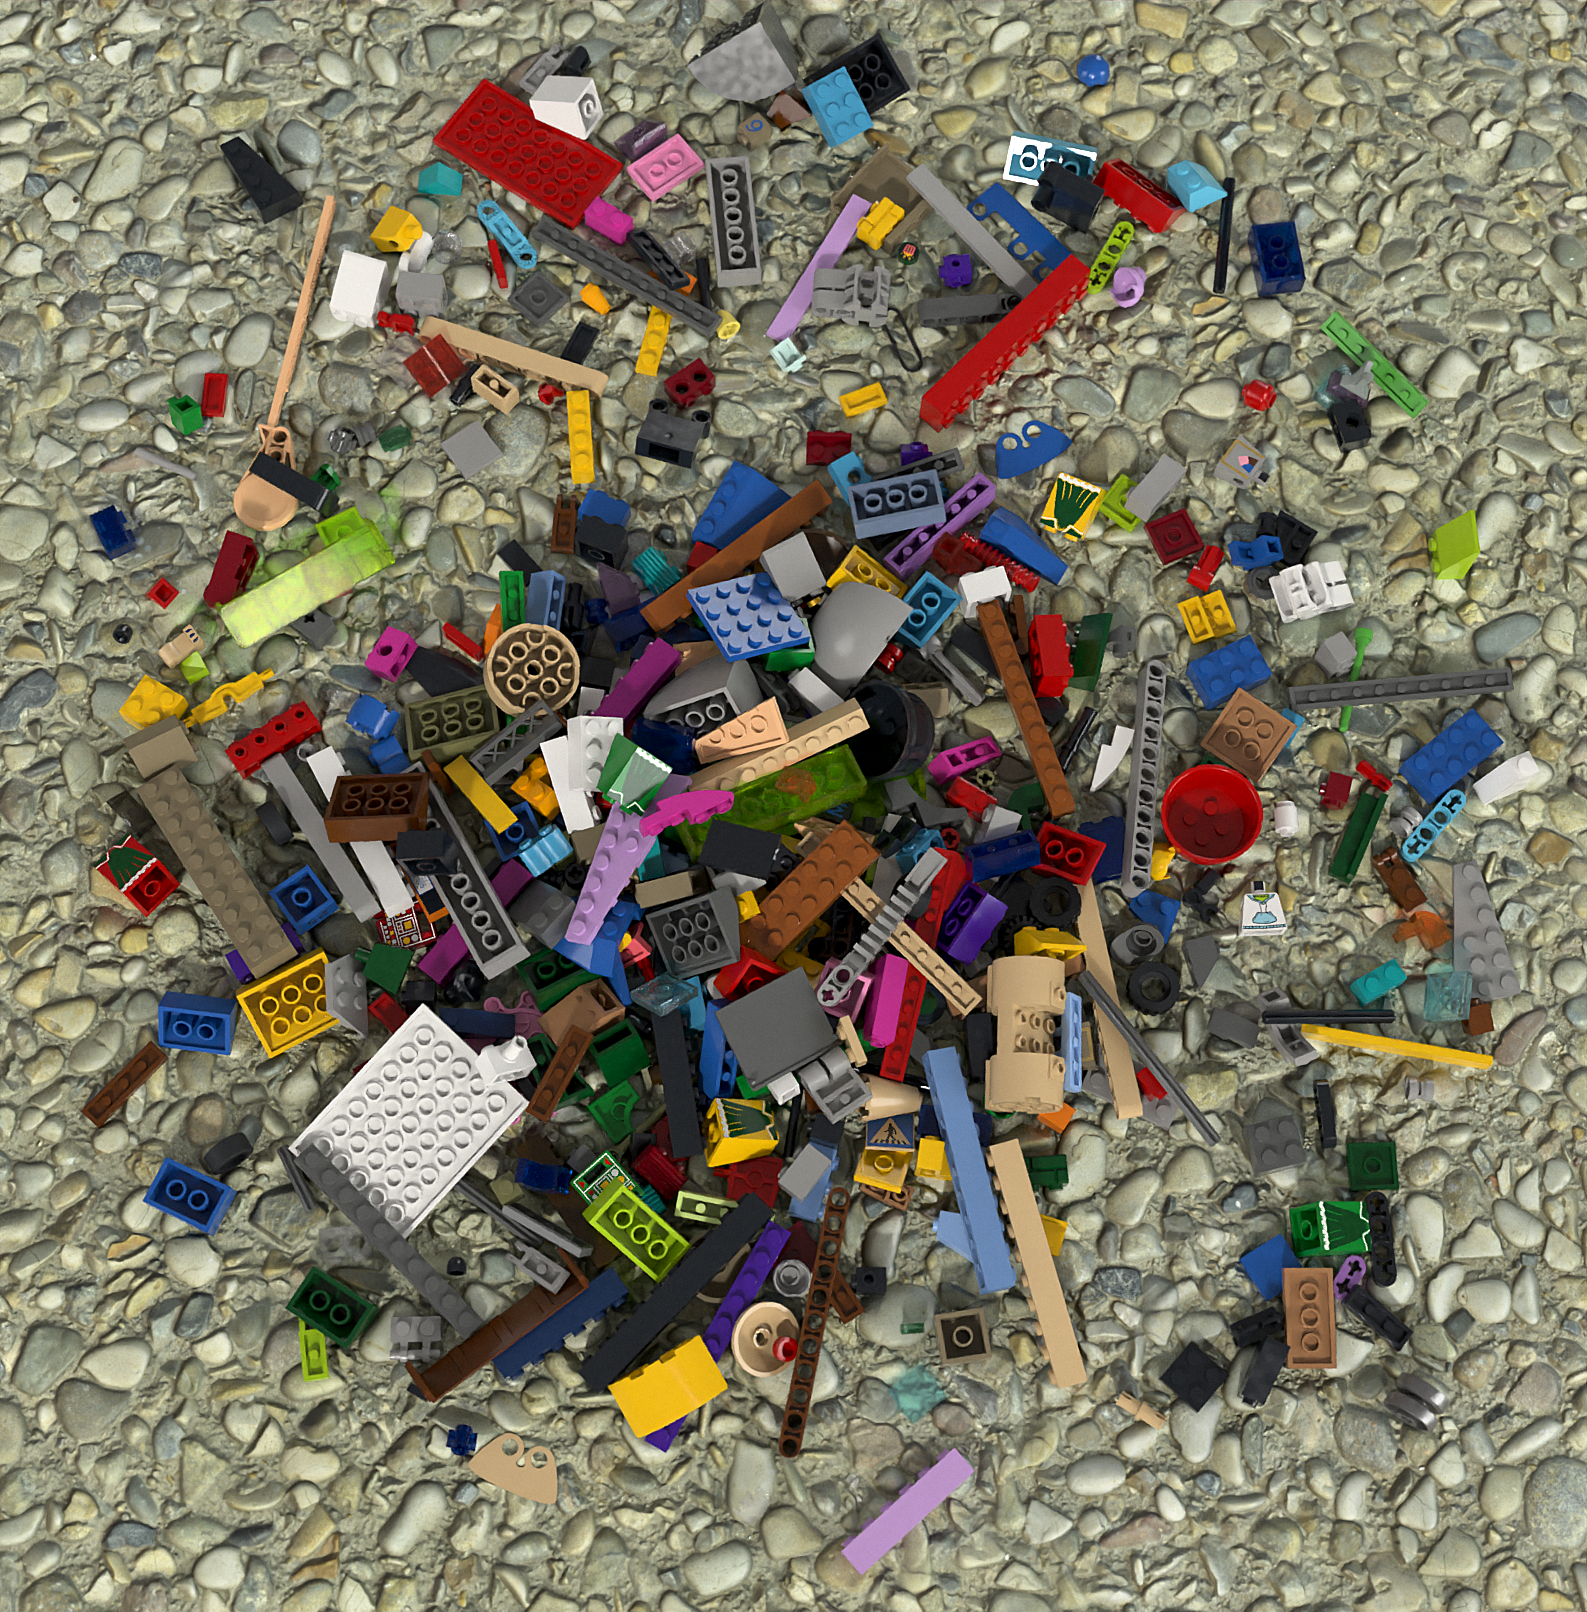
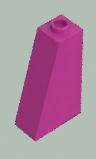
M888 953L868 966V972L876 976L865 1002L863 1040L871 1042L872 1046L883 1048L894 1042L909 963L907 959Z

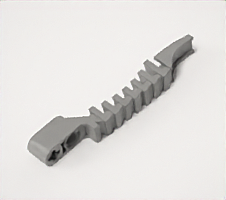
M931 847L926 851L905 878L906 883L904 886L900 885L897 890L899 892L897 895H893L890 898L891 903L885 905L883 908L884 912L876 917L877 921L874 925L871 924L869 926L867 934L864 933L862 935L861 942L853 946V951L837 965L819 988L817 998L822 1005L833 1007L841 1001L860 974L866 970L867 964L873 961L876 953L880 952L883 948L882 945L890 939L889 936L892 932L894 933L897 930L899 923L903 922L906 914L910 913L912 906L920 900L919 897L925 893L930 883L948 861L945 857ZM843 969L848 970L850 973V979L846 983H841L838 980V973ZM833 990L834 1000L825 1001L826 995L824 992Z

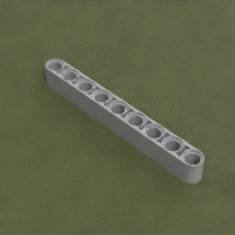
M279 752L260 764L359 921L362 923L382 911L338 842L329 843L322 816L282 754Z

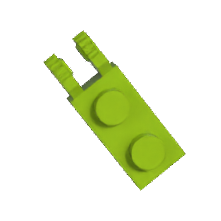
M299 1318L300 1331L298 1335L304 1382L329 1379L330 1372L325 1335L317 1329L307 1330V1323Z

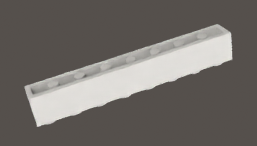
M332 746L306 758L328 802L330 801L337 776L352 775L350 770L344 771L342 765L346 763L340 751L335 753ZM382 841L350 842L389 918L415 906L412 901V897L415 894L409 883L404 885L401 878L405 877L399 864L394 866L391 859L395 858L389 845L384 847Z

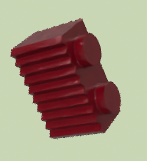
M649 1144L632 1162L630 1167L647 1184H650L662 1198L669 1201L688 1181V1178L683 1174L686 1170L678 1162L674 1161L672 1163L667 1158L669 1153L660 1145L655 1147Z

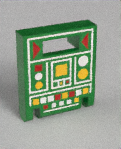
M608 1150L570 1182L589 1205L615 1177L632 1192L636 1190L641 1197L646 1195ZM602 1163L607 1170L588 1185L583 1178L597 1165Z

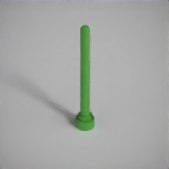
M1359 627L1355 629L1354 640L1355 644H1357V655L1353 660L1354 664L1352 665L1349 682L1359 680L1365 648L1372 642L1374 633L1368 628ZM1353 706L1343 707L1339 723V730L1341 732L1348 730Z

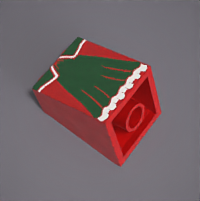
M129 833L122 837L93 865L146 918L181 885L166 867Z

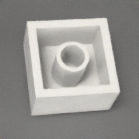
M990 566L982 572H968L959 578L957 594L963 598L959 605L964 619L976 616V606L998 599L1001 609L1008 607L1012 589L1003 566Z

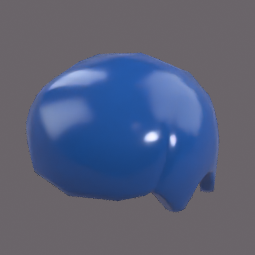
M1087 55L1077 65V77L1082 83H1086L1090 87L1096 84L1104 85L1110 78L1109 65L1104 57L1100 55Z

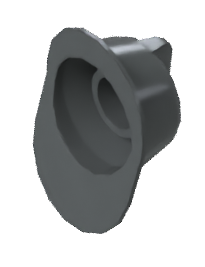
M1148 922L1135 923L1130 929L1121 933L1113 940L1110 946L1111 955L1118 964L1124 966L1141 964L1162 950L1164 937L1156 924L1152 925Z

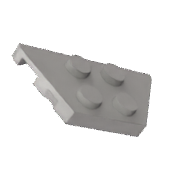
M354 950L347 955L339 957L337 960L325 964L326 1011L334 1018H337L344 1027L353 1028L357 1032L356 1037L365 1039L369 1037L366 976L363 975L365 963L354 959L357 951Z

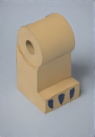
M189 624L183 629L181 635L165 644L158 654L170 669H174L195 651L199 653L206 646Z

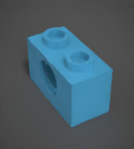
M854 451L832 462L827 467L848 507L850 502L847 487L873 482L872 477L867 475L863 469L864 463L859 455L856 456ZM849 473H853L857 476V483H852L849 481Z

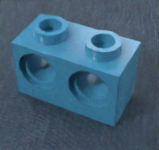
M920 829L909 843L902 846V849L895 855V858L903 875L912 871L930 847L933 849L935 847L947 849L939 830Z

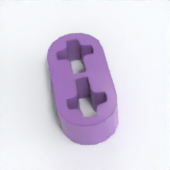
M1350 1256L1341 1264L1333 1278V1290L1336 1299L1343 1300L1354 1284L1360 1282L1366 1270V1264L1361 1257ZM1357 1262L1359 1271H1355L1349 1276L1348 1273L1351 1267L1348 1263ZM1346 1279L1348 1282L1345 1285V1289L1348 1291L1340 1294L1336 1284H1341Z

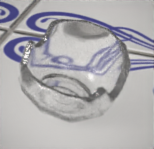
M441 229L432 237L434 245L431 248V253L439 263L449 266L460 258L463 252V245L460 237L455 232Z

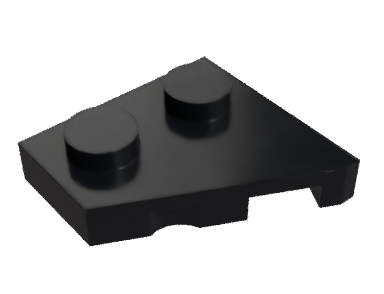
M1282 510L1277 515L1276 537L1280 539L1284 556L1279 561L1288 567H1292L1299 563L1318 531Z

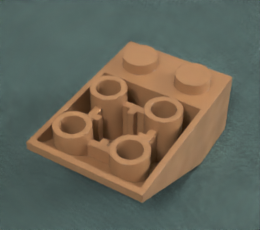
M599 978L576 988L537 1020V1024L557 1049H559L572 1024L595 1037L623 1021L625 1007L602 979Z

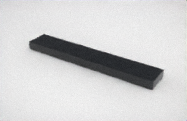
M964 623L950 638L949 642L1001 684L986 640ZM1026 674L1033 692L1032 678ZM1035 697L1043 720L1053 728L1069 710L1055 697Z

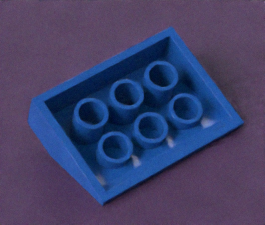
M734 460L693 530L692 544L696 545L698 541L717 548L719 552L792 497L754 469ZM748 565L744 568V570L752 573L754 571V566L751 568Z

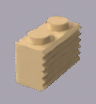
M484 364L471 377L473 391L477 392V395H480V397H484V400L490 402L491 405L494 404V407H497L498 410L501 409V412H504L505 415L509 414L520 401L518 388Z

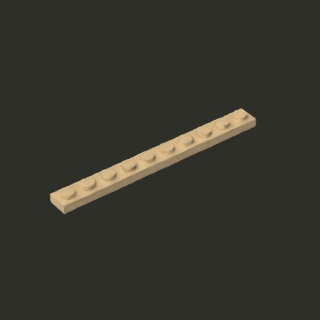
M810 831L794 849L806 859L822 841ZM860 878L842 894L873 925L877 921L876 917L884 912L883 908L887 905ZM904 921L899 923L897 930L894 933L892 932L888 941L965 1016L968 1015L983 998Z

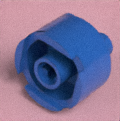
M359 693L346 716L345 722L362 734L364 732L370 734L371 738L379 742L390 736L401 715L394 709L391 712L388 711L387 705L375 698Z

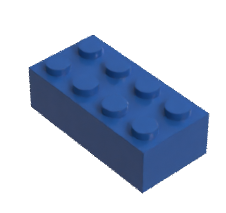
M1472 708L1407 759L1398 771L1430 805L1493 755L1504 742Z

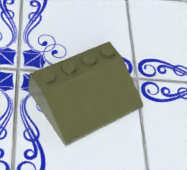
M485 684L404 705L409 756L413 765L420 761L427 770L429 768L421 755L426 749L432 752L441 767L449 765L460 755L466 760H470L469 757L504 729L500 709L490 698ZM502 739L498 743L497 749L507 748L506 739Z

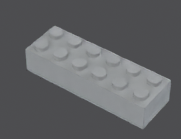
M749 156L705 159L717 286L721 288L761 284V265Z

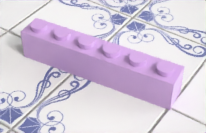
M946 1448L936 1457L938 1463L932 1469L927 1465L917 1474L920 1480L913 1486L910 1482L898 1492L901 1497L893 1503L890 1499L879 1509L882 1514L876 1520L870 1517L861 1526L864 1531L860 1535L855 1537L852 1534L842 1543L844 1549L841 1553L860 1575L864 1574L974 1472V1469L955 1448L951 1451Z

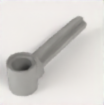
M934 635L921 649L910 647L913 654L920 661H931L975 706L981 704L985 699V696L940 652L941 644Z

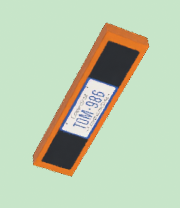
M397 841L389 845L395 859ZM400 865L429 922L432 923L449 914L429 876L411 877Z

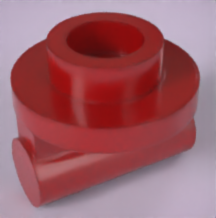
M546 383L541 384L538 390L540 401L546 405L553 404L555 397H562L564 394L563 389L547 385Z

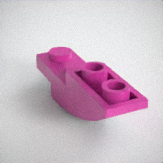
M701 790L668 797L657 802L656 813L639 821V830L644 838L648 835L655 836L659 834L663 828L669 825L676 826L682 823L685 818H687L690 825L704 823L710 816L718 812L722 814L730 810L733 806L734 794L722 790Z

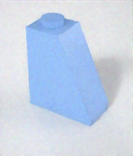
M940 1210L939 1216H934L932 1231L936 1232L935 1238L973 1263L961 1214Z

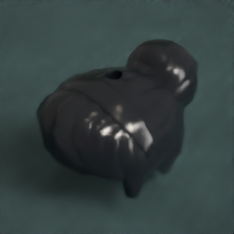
M468 959L462 962L454 971L451 985L445 987L443 991V997L449 1005H456L460 1002H478L480 1000L481 986L488 984V981L484 979V973L480 970L476 961Z

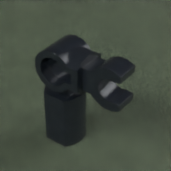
M1210 867L1193 884L1194 888L1189 889L1182 896L1183 905L1191 908L1194 912L1198 911L1201 920L1205 923L1211 921L1206 915L1207 910L1212 911L1214 914L1219 911L1215 905L1207 904L1206 900L1202 897L1220 879V875Z

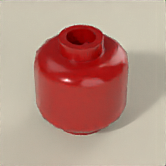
M1258 379L1251 381L1250 384H1246L1242 390L1244 404L1262 412L1273 406L1277 396L1273 385Z

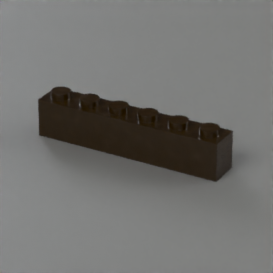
M538 1132L515 1148L516 1154L571 1233L594 1247L592 1254L588 1257L600 1272L620 1258L623 1253L582 1215L589 1207V1204L570 1184L576 1178L575 1175L571 1177L565 1171L568 1165L561 1155L556 1158L551 1151L555 1147L547 1136L542 1138Z

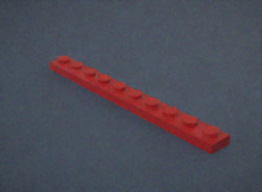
M935 847L934 850L948 861L930 883L932 887L930 904L926 912L917 919L914 929L933 950H935L958 852ZM910 961L908 963L894 1042L885 1048L879 1077L901 1083L904 1079L927 983V978Z

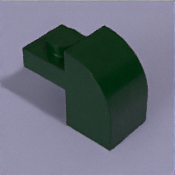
M1040 782L1021 786L1010 796L1007 809L1022 815L1016 832L1020 831L1021 838L1029 837L1033 829L1029 814L1043 811L1045 806Z

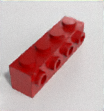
M303 700L300 703L292 704L285 713L273 716L261 728L257 727L251 730L248 736L242 740L232 742L228 749L224 751L244 780L261 769L260 764L279 752L282 755L321 731L322 728Z

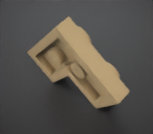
M849 1015L840 1018L836 1027L837 1030L835 1031L839 1036L838 1041L840 1044H844L850 1063L854 1062L856 1067L865 1065L867 1058Z

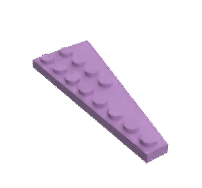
M669 774L642 817L634 812L632 815H629L619 808L621 805L619 802L616 801L614 803L565 935L567 941L590 946L602 927L606 914L611 907L616 905L618 901L616 898L623 887L628 886L629 878L635 868L640 867L657 840L655 838L657 835H648L643 838L639 830V821L656 813L658 801L684 793L687 786L692 784L690 777Z

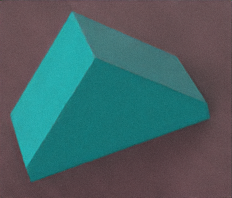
M437 162L419 173L417 191L421 194L461 196L463 175Z

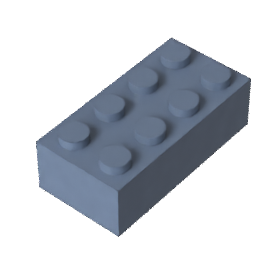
M936 469L847 487L857 539L946 522L945 507Z

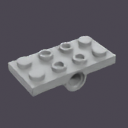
M839 1046L792 1071L832 1124H835L873 1098V1094L851 1067L848 1057Z

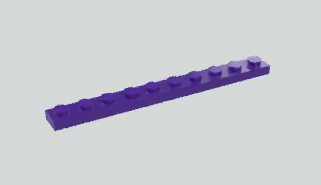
M770 1220L702 1338L716 1365L732 1339V1332L736 1321L750 1307L791 1235V1232ZM688 1414L648 1434L645 1441L667 1453Z

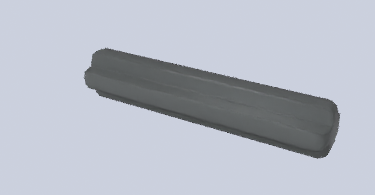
M284 1145L277 1149V1153L307 1213L312 1212L318 1208V1204L301 1169L294 1163L295 1156L288 1149L290 1146Z

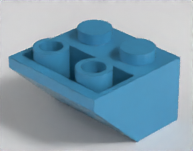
M695 976L671 987L674 1008L680 1009L681 1015L686 1014L688 1028L684 1029L685 1038L704 1034L707 1006H705L704 1002H708L705 983H700L699 976Z

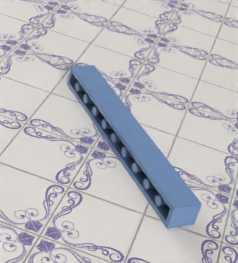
M955 1046L927 1051L921 1058L942 1141L945 1142L944 1149L980 1293L983 1295L1010 1289L1015 1286L1016 1272L1014 1267L1010 1265V1248L1008 1243L1004 1241L1002 1234L1004 1232L1003 1221L1001 1218H998L996 1210L998 1208V1201L995 1194H992L990 1186L992 1184L991 1174L986 1170L984 1163L986 1160L985 1150L982 1146L980 1147L978 1139L980 1136L977 1123H974L972 1116L974 1112L973 1103L970 1099L968 1100L966 1092L968 1089L967 1080L961 1073V1056L959 1053H956Z

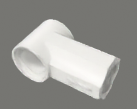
M423 231L422 237L419 240L415 239L408 251L403 252L399 262V269L405 272L424 273L427 257L435 242L434 237Z

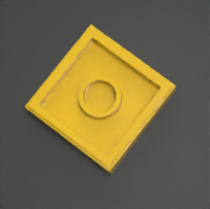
M865 1142L853 1180L900 1194L913 1152L865 1149Z

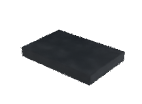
M713 819L698 863L699 865L768 881L782 841V835Z

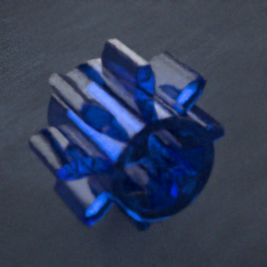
M458 1424L455 1430L449 1429L446 1447H451V1451L457 1456H466L470 1450L475 1451L478 1433H473L471 1426Z

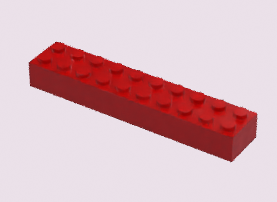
M1071 253L922 396L919 417L938 433L944 428L948 429L958 414L962 415L970 406L969 403L974 399L978 400L988 385H994L999 379V375L1003 371L1007 372L1013 366L1014 360L1018 356L1020 358L1023 357L1028 351L1029 346L1033 342L1037 343L1042 338L1043 332L1047 328L1052 329L1058 322V318L1062 314L1066 315L1072 309L1073 303L1076 300L1081 301L1088 292L1086 290L1087 286L1090 283L1091 269Z

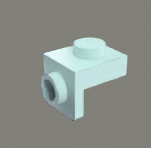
M789 337L769 350L784 373L790 370L794 373L803 366L802 362L807 358L805 354L800 355Z

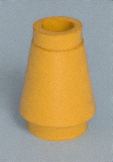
M591 282L579 293L582 297L581 300L602 316L611 309L609 302L598 285H594Z

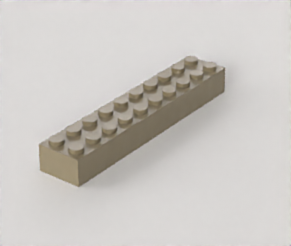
M177 764L137 787L136 791L254 977L258 980L298 954Z

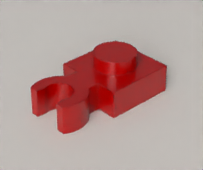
M384 311L378 312L376 319L379 320V326L391 327L393 331L410 336L415 335L417 327L415 319L411 316L396 313L390 315Z

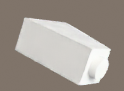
M806 667L801 671L796 669L788 676L790 681L787 685L793 690L797 699H799L802 706L812 717L845 702Z
M1527 751L1506 760L1473 784V787L1484 806L1524 789L1540 771L1530 752Z

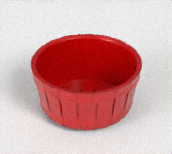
M1203 764L1185 770L1170 783L1162 800L1161 823L1169 844L1174 847L1180 856L1196 864L1215 865L1234 860L1252 847L1256 841L1255 839L1258 838L1261 832L1263 808L1261 807V799L1258 792L1255 791V787L1238 771L1222 765Z

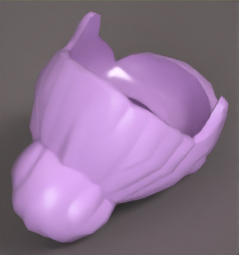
M1120 267L1115 272L1113 288L1108 291L1119 306L1124 308L1132 307L1139 301L1144 293V282L1146 280L1144 270L1140 267Z

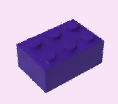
M967 880L942 917L936 945L969 966L978 956V951L985 941L990 938L997 923L1003 919L1008 906Z

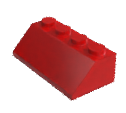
M1121 158L1106 161L1092 182L1105 190L1103 196L1108 195L1111 197L1116 206L1126 208L1131 212L1130 215L1134 219L1142 220L1148 224L1147 228L1154 233L1167 231L1186 210L1178 199Z

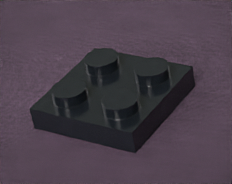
M1191 1341L1158 1380L1195 1413H1198L1228 1378L1229 1374Z

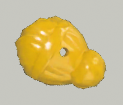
M1153 842L1150 877L1156 881L1171 877L1166 875L1168 866L1173 856H1175V849L1171 844Z

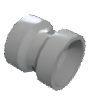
M1404 806L1400 811L1399 817H1395L1390 822V827L1399 836L1408 838L1413 833V828L1418 827L1423 818L1414 808Z
M1407 1076L1404 1088L1405 1099L1411 1101L1422 1099L1425 1102H1431L1434 1096L1433 1078L1424 1077L1423 1079H1417L1413 1076Z

